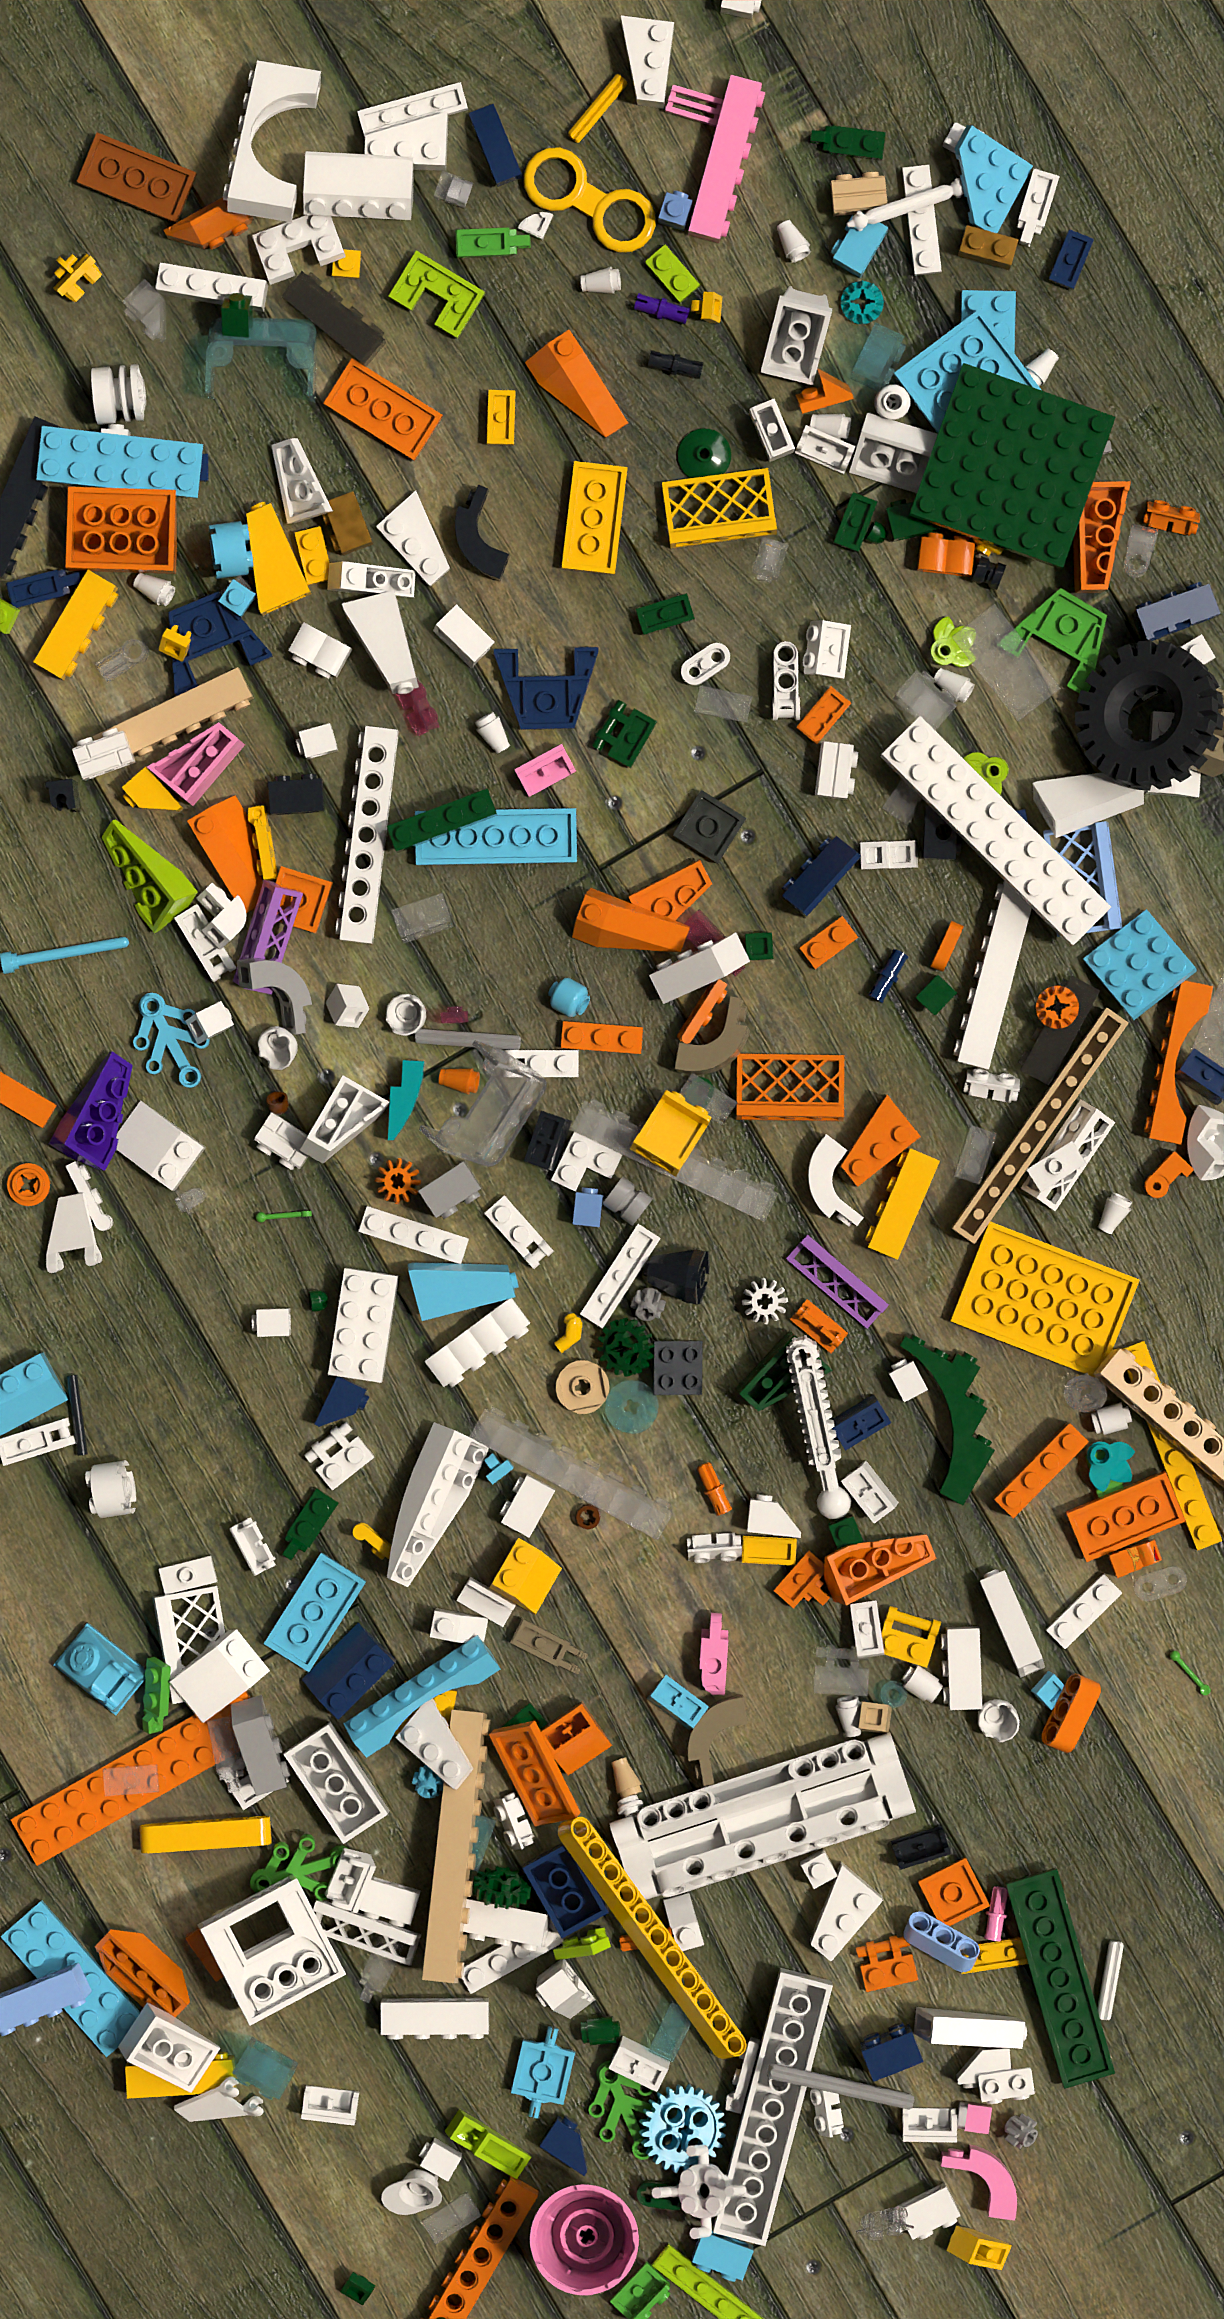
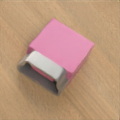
M959 2102L957 2129L989 2134L992 2106Z

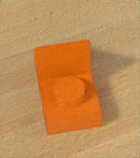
M817 369L821 388H807L796 395L802 414L854 399L848 384L820 369Z

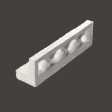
M1080 1099L1039 1161L1073 1141L1078 1151L1082 1144L1087 1143V1148L1081 1156L1088 1164L1115 1122L1095 1107ZM1098 1120H1103L1104 1123L1100 1129L1094 1132V1126ZM1087 1164L1043 1192L1039 1191L1030 1175L1021 1189L1056 1211ZM1057 1187V1193L1049 1201L1046 1197L1053 1188Z
M316 1900L313 1911L316 1912L318 1921L321 1923L323 1915L334 1918L337 1924L331 1930L323 1929L327 1937L409 1966L412 1965L421 1934L364 1916L359 1912L353 1913L350 1910L335 1907L325 1900ZM348 1924L359 1927L362 1935L351 1939L347 1936L343 1927ZM339 1929L342 1935L334 1933V1931ZM372 1933L383 1935L387 1944L379 1948L374 1947L368 1935ZM364 1938L366 1943L360 1942L359 1940ZM400 1941L410 1945L407 1958L397 1955L393 1946L394 1943ZM389 1947L391 1952L385 1951L383 1949Z

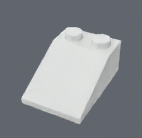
M141 1100L118 1131L116 1137L119 1139L117 1145L119 1152L172 1191L178 1188L206 1148Z
M233 1629L224 1633L174 1676L169 1683L201 1723H204L251 1688L270 1670L238 1630Z
M146 2003L118 2046L126 2061L190 2093L220 2050L218 2045L194 2029L149 2003Z

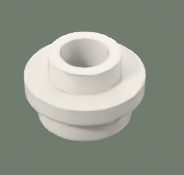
M637 1795L623 1798L617 1802L619 1807L617 1812L619 1815L624 1814L625 1817L634 1816L640 1812L639 1808L643 1806V1802L638 1799Z

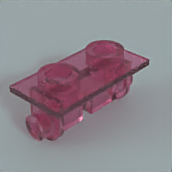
M417 678L418 688H414L413 691L407 694H396L404 710L413 707L414 712L408 714L407 718L413 731L417 732L418 736L427 733L428 730L436 729L440 726L437 722V713L430 707L426 698V689Z

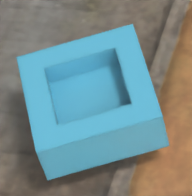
M233 579L218 602L242 617L256 594Z
M1048 1671L1031 1691L1047 1708L1052 1710L1062 1692L1064 1684L1055 1674Z

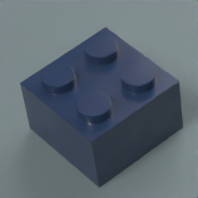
M903 2022L890 2026L888 2028L889 2032L881 2035L875 2032L863 2037L864 2041L860 2043L861 2052L873 2082L924 2062L910 2024L904 2025Z

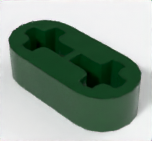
M645 2180L637 2188V2199L644 2206L670 2210L682 2208L680 2199H678L677 2203H672V2198L670 2197L654 2198L651 2196L650 2200H646L645 2195L641 2194V2191H646L647 2187H652L653 2190L657 2187L679 2186V2184Z

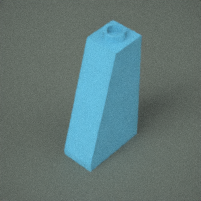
M408 1264V1272L422 1321L514 1298V1289L519 1287L515 1272L510 1273L508 1265Z

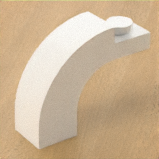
M825 1134L816 1146L809 1162L808 1184L811 1195L818 1208L828 1218L837 1210L839 1212L837 1218L847 1226H850L852 1223L858 1226L864 1217L837 1196L832 1184L834 1169L848 1150Z

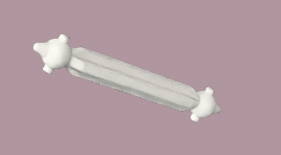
M956 178L950 186L942 185L871 209L866 214L857 211V214L847 223V227H855L858 231H862L867 226V223L876 224L945 201L952 195L960 198L964 194L960 178Z

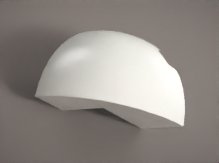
M1198 1105L1192 1116L1187 1138L1189 1159L1194 1172L1200 1180H1213L1224 1176V1114L1202 1105Z

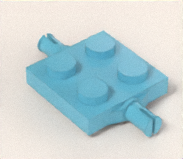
M547 2027L545 2042H534L525 2039L522 2042L511 2093L525 2096L531 2100L528 2112L529 2117H532L534 2107H536L534 2118H539L542 2103L564 2104L575 2051L561 2048L555 2044L559 2031L556 2027H554L552 2037V2027Z

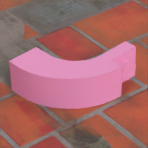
M970 2144L968 2155H965L963 2150L949 2148L948 2152L941 2151V2167L972 2171L979 2174L989 2186L988 2217L1015 2221L1017 2211L1016 2189L1009 2171L999 2158L984 2148Z

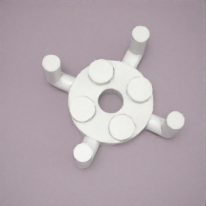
M702 2144L687 2147V2155L690 2157L698 2156V2164L682 2172L679 2186L657 2187L652 2190L654 2198L679 2197L683 2211L701 2219V2227L690 2230V2236L693 2239L711 2236V2218L721 2213L724 2207L728 2205L731 2197L742 2196L746 2193L744 2185H730L728 2177L719 2170V2167L709 2164L708 2147ZM703 2183L710 2190L709 2196L706 2199L700 2194V2187Z

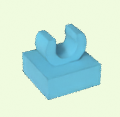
M493 1453L484 1460L492 1470L486 1475L492 1485L514 1468L508 1458L500 1463Z

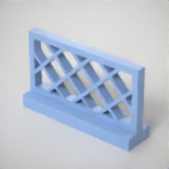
M1107 821L1097 822L1073 831L1075 834L1072 838L1067 834L1063 835L1069 842L1060 853H1057L1074 870L1087 877L1086 882L1088 884L1090 881L1095 883L1100 888V896L1111 906L1103 915L1104 925L1092 926L1086 933L1122 929L1109 823ZM1052 830L1043 831L1044 840L1051 846L1050 836L1054 834ZM1092 830L1093 841L1087 849L1074 841L1081 831ZM1072 843L1084 851L1076 864H1073L1063 856ZM1093 846H1094L1095 856H1094L1092 853L1089 852V851L1092 849ZM1087 854L1096 860L1097 866L1090 876L1078 867ZM1096 873H1098L1099 883L1093 879Z

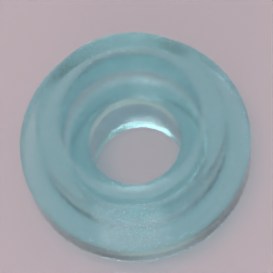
M889 1681L883 1685L880 1696L884 1704L896 1708L905 1703L907 1690L903 1688L901 1682ZM892 1689H896L899 1692L898 1697L895 1699L889 1697V1691Z

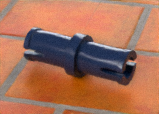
M893 949L884 968H880L878 971L879 977L870 993H868L870 998L883 1004L893 983L896 984L899 979L897 976L908 959L906 954Z

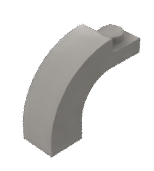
M261 958L237 960L240 987L252 990L270 987L277 994L280 1001L283 1028L295 1035L306 1033V1015L303 1011V1006L312 1005L309 990L300 975L289 966L277 961Z

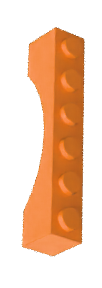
M1184 981L1172 990L1171 1000L1175 1001L1173 1012L1168 1011L1165 1027H1170L1168 1038L1163 1037L1160 1053L1164 1054L1162 1064H1157L1155 1079L1159 1080L1157 1090H1152L1149 1106H1153L1152 1116H1147L1144 1126V1132L1148 1133L1147 1138L1181 1145L1186 1116L1180 1107L1176 1093V1060L1188 1032L1197 1021L1208 1013L1213 986Z

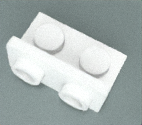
M824 620L810 622L806 633L808 640L807 651L803 658L804 674L844 679L851 625Z

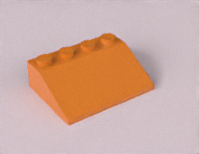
M68 487L66 568L69 571L90 570L92 572L176 574V490Z

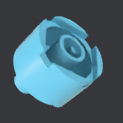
M241 521L209 525V533L214 532V534H211L212 540H210L214 570H220L215 574L216 579L248 575V570H253L252 552L246 551L245 545L250 540L248 525H242Z

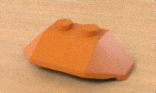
M222 197L164 229V232L170 240L201 249L210 247L212 250L225 242L224 238L231 234L238 236L247 231V225L252 223L253 216L228 212L227 201L223 200Z
M111 1929L96 1944L95 1948L99 1952L100 1961L105 1973L143 2008L146 2003H149L176 2018L190 2003L182 1969L143 1933Z

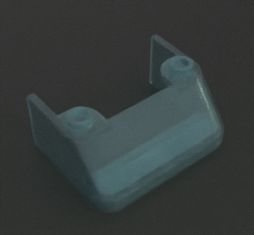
M222 317L215 319L211 323L206 348L205 394L208 399H214L215 367H224L231 362L234 346L287 347L289 363L297 369H308L307 396L310 401H315L317 330L311 321L306 319L253 318V326L249 338L222 336Z

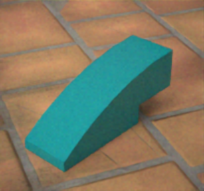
M403 1060L401 1087L390 1088L388 1140H395L414 1110L423 1082L425 1061Z

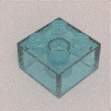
M875 322L852 370L850 379L877 392L882 386H888L895 369L891 368L893 362L899 364L906 345L903 344L904 336Z
M251 2037L232 2073L236 2075L235 2079L241 2084L248 2087L252 2084L260 2089L259 2093L270 2100H273L275 2097L279 2100L294 2075L298 2062L258 2039Z

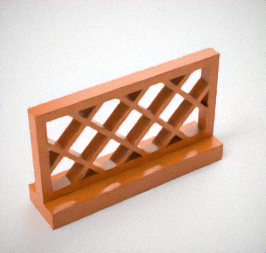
M739 1054L737 1056L736 1120L843 1122L844 1055ZM742 1060L755 1061L761 1068L750 1078L742 1070ZM760 1061L768 1062L765 1065H763ZM773 1061H781L788 1068L778 1078L767 1069ZM787 1061L795 1062L792 1065H790ZM800 1061H807L814 1068L805 1078L794 1069ZM827 1062H839V1072L832 1079L820 1069ZM763 1071L774 1081L765 1091L753 1081ZM790 1071L801 1081L791 1092L780 1082ZM816 1072L828 1082L818 1092L807 1082ZM742 1076L747 1080V1082L743 1086ZM838 1077H839V1087L834 1083V1081H835ZM749 1084L760 1093L754 1101H742V1091ZM776 1084L787 1094L780 1102H773L766 1095ZM803 1085L814 1094L808 1102H800L793 1095ZM831 1085L838 1092V1103L826 1102L820 1094ZM764 1097L768 1102L760 1100ZM789 1098H791L794 1102H786V1101H787ZM816 1098H818L821 1102H813V1101H814Z

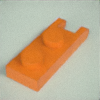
M720 979L709 984L677 1035L680 1041L686 1044L690 1043L700 1027H705L713 1015L710 1011L715 1003L720 1004L726 996L727 991L725 988L728 984Z

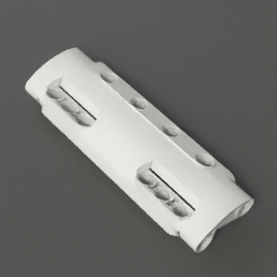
M888 1732L867 1739V1741L850 1740L644 1807L635 1816H629L609 1824L624 1870L645 1900L660 1895L664 1897L679 1895L882 1829L891 1820L916 1813L891 1733ZM855 1752L862 1754L860 1758L855 1760L849 1758ZM828 1761L836 1762L831 1768L824 1767V1764ZM803 1769L811 1770L806 1776L798 1775ZM870 1769L869 1771H866V1772H863V1773H860V1774H857V1775H854V1776H851V1777H848V1778H845V1779H841V1780H838V1781H835V1782H832V1783H829V1784H826V1785H823V1786H820V1787H817V1788H814V1789H811V1790H807V1791L801 1792L802 1790H805V1789H808V1788H811V1787H814V1786H817V1785H820V1784H823V1783H826V1782H830V1781H833V1780H836V1779H839V1778H842V1777H845V1776H848V1775H851V1774H854V1773H857V1772H860V1771H864V1770ZM708 1802V1806L706 1808H696L699 1803ZM674 1811H683L681 1816L676 1818L671 1817V1814ZM717 1818L715 1821L648 1842V1840ZM847 1818L855 1819L851 1825L842 1824ZM649 1819H657L654 1825H645ZM797 1834L804 1836L799 1842L791 1841L793 1836ZM745 1851L753 1852L749 1858L744 1859L740 1857ZM693 1868H701L700 1873L697 1875L689 1874Z

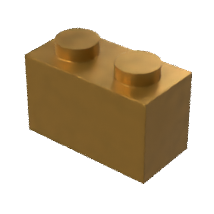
M966 225L958 256L1010 270L1019 239Z
M354 491L328 500L333 511L322 516L326 526L331 524L335 533L330 536L335 551L341 550L344 556L373 545Z

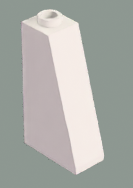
M394 590L343 603V610L348 622L393 694H407L413 691L414 688H418Z
M1103 772L1033 783V800L1056 838L1143 805L1144 792H1146V790H1137L1132 785L1130 788L1121 785Z
M993 1570L983 1576L984 1579L980 1580V1583L1020 1678L1045 1668L1042 1655L1005 1570L1002 1572Z
M916 2007L914 2034L931 2044L1022 2049L1023 2041L1027 2037V2028L1025 2022L1017 2017Z

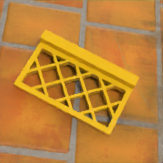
M768 468L662 482L670 549L777 534ZM764 476L765 486L759 494L747 486L752 477ZM746 478L744 482L740 481L739 479ZM727 480H733L740 485L732 498L720 489ZM712 482H719V484L715 486ZM706 483L714 489L706 501L693 493L699 484ZM693 485L690 490H689L687 487H685V486ZM680 487L687 492L679 505L669 498L668 488ZM743 488L756 497L747 509L735 501ZM765 491L767 500L762 497ZM717 492L729 500L721 512L708 504ZM690 495L702 504L694 516L682 508ZM760 500L768 506L769 516L757 517L750 510ZM732 503L744 512L739 520L731 521L723 515ZM670 504L676 508L672 514ZM705 507L717 515L712 524L705 525L697 519ZM678 511H681L691 519L684 528L673 529L672 519ZM746 515H749L751 517V519L744 518L746 517ZM720 518L725 521V522L717 523V522L720 520ZM693 522H695V523L698 524L699 526H691V525L693 524Z

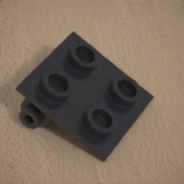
M653 1341V1344H655L652 1362L653 1395H702L703 1341Z

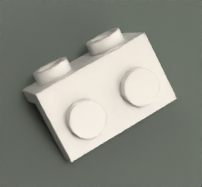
M1030 2067L978 2075L980 2098L982 2102H987V2104L1000 2103L1003 2101L1002 2099L1013 2098V2100L1027 2099L1029 2095L1035 2094Z

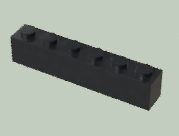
M36 416L33 418L0 498V578L6 580L8 575L12 576L16 569L17 561L14 560L18 550L22 551L28 538L25 532L28 525L33 526L38 511L35 510L39 500H44L48 490L45 481L36 480L42 426L63 428Z

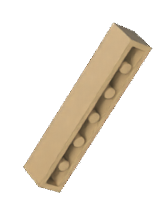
M237 667L105 731L117 728L118 732L124 731L133 756L138 754L140 758L153 752L152 747L161 742L163 746H166L178 740L176 735L184 731L187 734L198 731L202 728L201 723L211 720V723L223 719L226 717V711L235 708V711H239L250 705L249 701L254 698L241 670ZM103 732L94 735V741L103 738Z

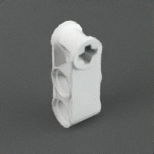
M785 641L776 646L773 654V721H777L778 718H795V720H800L798 651L794 644ZM789 648L793 652V658L788 662L780 660L778 657L780 649ZM785 674L791 676L794 682L792 687L788 689L782 688L778 683L779 677Z

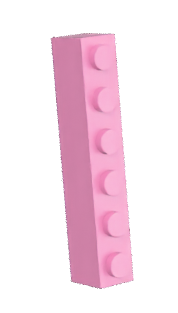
M734 75L730 76L688 231L690 236L720 243L721 236L727 237L730 222L726 221L728 210L734 211L737 196L733 195L735 184L741 185L744 170L740 169L742 158L748 159L751 144L747 143L749 133H755L758 118L754 117L756 107L762 108L766 93L761 91L762 83Z

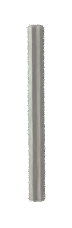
M774 2063L769 2064L767 2076L770 2079L908 2110L912 2109L914 2103V2096L899 2091Z

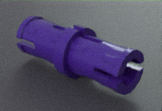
M638 293L634 310L657 315V319L667 318L686 324L690 308L667 302L668 299L665 298L659 300L642 295L641 293Z

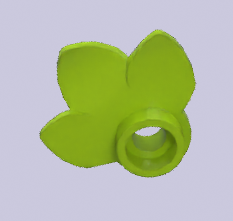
M948 616L942 618L933 630L935 642L930 648L932 660L942 666L949 665L950 663L959 668L969 666L976 660L975 655L969 650L976 638L975 629L969 626L955 628ZM941 647H944V648L947 649V651H948V655H947V656H944V655L941 654V652H940Z
M973 752L963 758L999 795L1002 793V781L1006 779L1009 773L1008 764L1004 759L1000 757L989 758L981 752ZM995 765L999 768L998 775H993L990 772L991 766Z

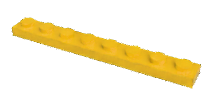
M1145 1341L1125 1347L1136 1357L1134 1361L1141 1367L1146 1366L1156 1374L1155 1379L1161 1383ZM1126 1370L1130 1381H1132V1373L1129 1370ZM1146 1387L1144 1398L1150 1401L1153 1393L1149 1387ZM1167 1404L1164 1407V1415L1169 1419L1172 1416V1410L1170 1405ZM1147 1422L1196 1550L1198 1551L1221 1542L1220 1533L1191 1459Z

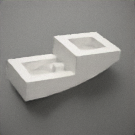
M915 840L860 843L862 870L918 868L917 841Z

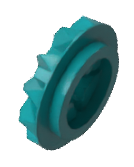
M863 280L851 283L844 290L841 297V308L844 315L850 321L857 324H867L876 320L881 314L884 305L881 291L874 283ZM861 291H864L866 300L874 301V303L866 304L864 313H861L859 304L850 302L858 300Z

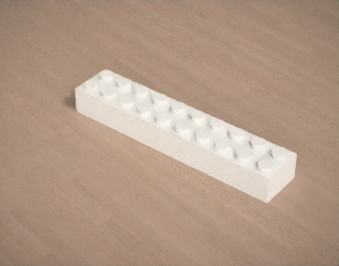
M921 716L882 753L880 757L1070 947L1111 908Z
M781 1967L779 1969L726 2174L730 2185H744L746 2193L742 2196L731 2197L728 2205L724 2207L718 2216H715L713 2233L766 2246L806 2091L805 2086L770 2079L767 2076L769 2064L774 2063L811 2072L833 1987L831 1980Z

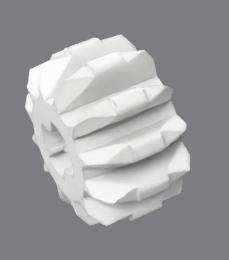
M765 1278L761 1279L762 1288H758L755 1281L751 1282L752 1287L756 1290L754 1293L747 1289L744 1290V1293L752 1298L751 1300H742V1304H752V1307L747 1309L745 1313L749 1315L756 1311L757 1313L753 1317L754 1322L759 1320L761 1314L763 1315L764 1324H768L769 1314L772 1315L775 1321L779 1320L774 1312L776 1309L781 1313H785L786 1309L778 1306V1303H786L788 1299L777 1297L785 1290L781 1287L774 1292L773 1289L777 1284L775 1280L771 1282L769 1288H766ZM762 1294H769L767 1297H772L773 1300L766 1309L761 1308V1304L759 1306L757 1304V1299H761Z

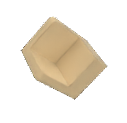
M862 1702L859 1729L868 1732L888 1733L892 1707L886 1704Z

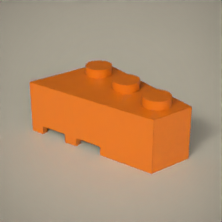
M885 1095L840 1167L858 1187L921 1136L891 1098Z

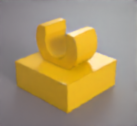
M703 292V301L692 300L691 311L701 314V319L709 323H720L722 296L715 292Z
M174 625L171 630L167 628L162 635L159 651L183 662L191 642V632L188 631L185 636L177 633L178 626Z

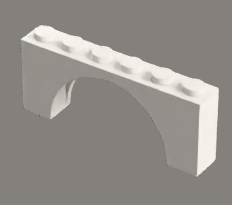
M257 60L255 71L251 70L249 74L248 86L251 87V92L245 93L243 109L247 110L245 116H240L238 132L242 133L240 139L236 138L234 142L233 154L236 155L235 162L231 161L229 165L228 177L231 178V183L225 184L223 200L227 201L228 212L292 222L296 204L297 185L281 181L269 174L256 160L251 143L259 127L272 116L294 108L316 109L321 87V71Z

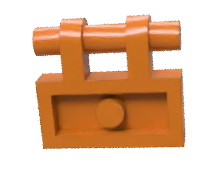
M897 1935L889 1937L890 1940L878 1943L870 1941L866 1942L865 1946L856 1948L858 1958L869 1956L870 1959L869 1963L860 1965L866 1992L918 1980L912 1952L901 1955L900 1948L910 1946L904 1936L897 1938ZM892 1950L894 1957L878 1960V1953Z

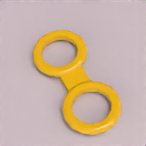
M561 147L546 148L536 153L527 163L523 176L524 188L528 197L538 207L549 211H562L572 206L592 218L593 230L597 239L606 248L619 253L633 252L643 247L652 238L656 227V218L650 201L641 193L630 189H618L606 194L587 183L586 169L581 159L572 151ZM549 159L566 161L573 167L576 173L574 190L562 199L551 200L544 197L538 192L534 184L537 168ZM628 200L636 203L642 209L645 216V225L637 238L630 241H618L607 234L603 226V217L607 208L617 201Z

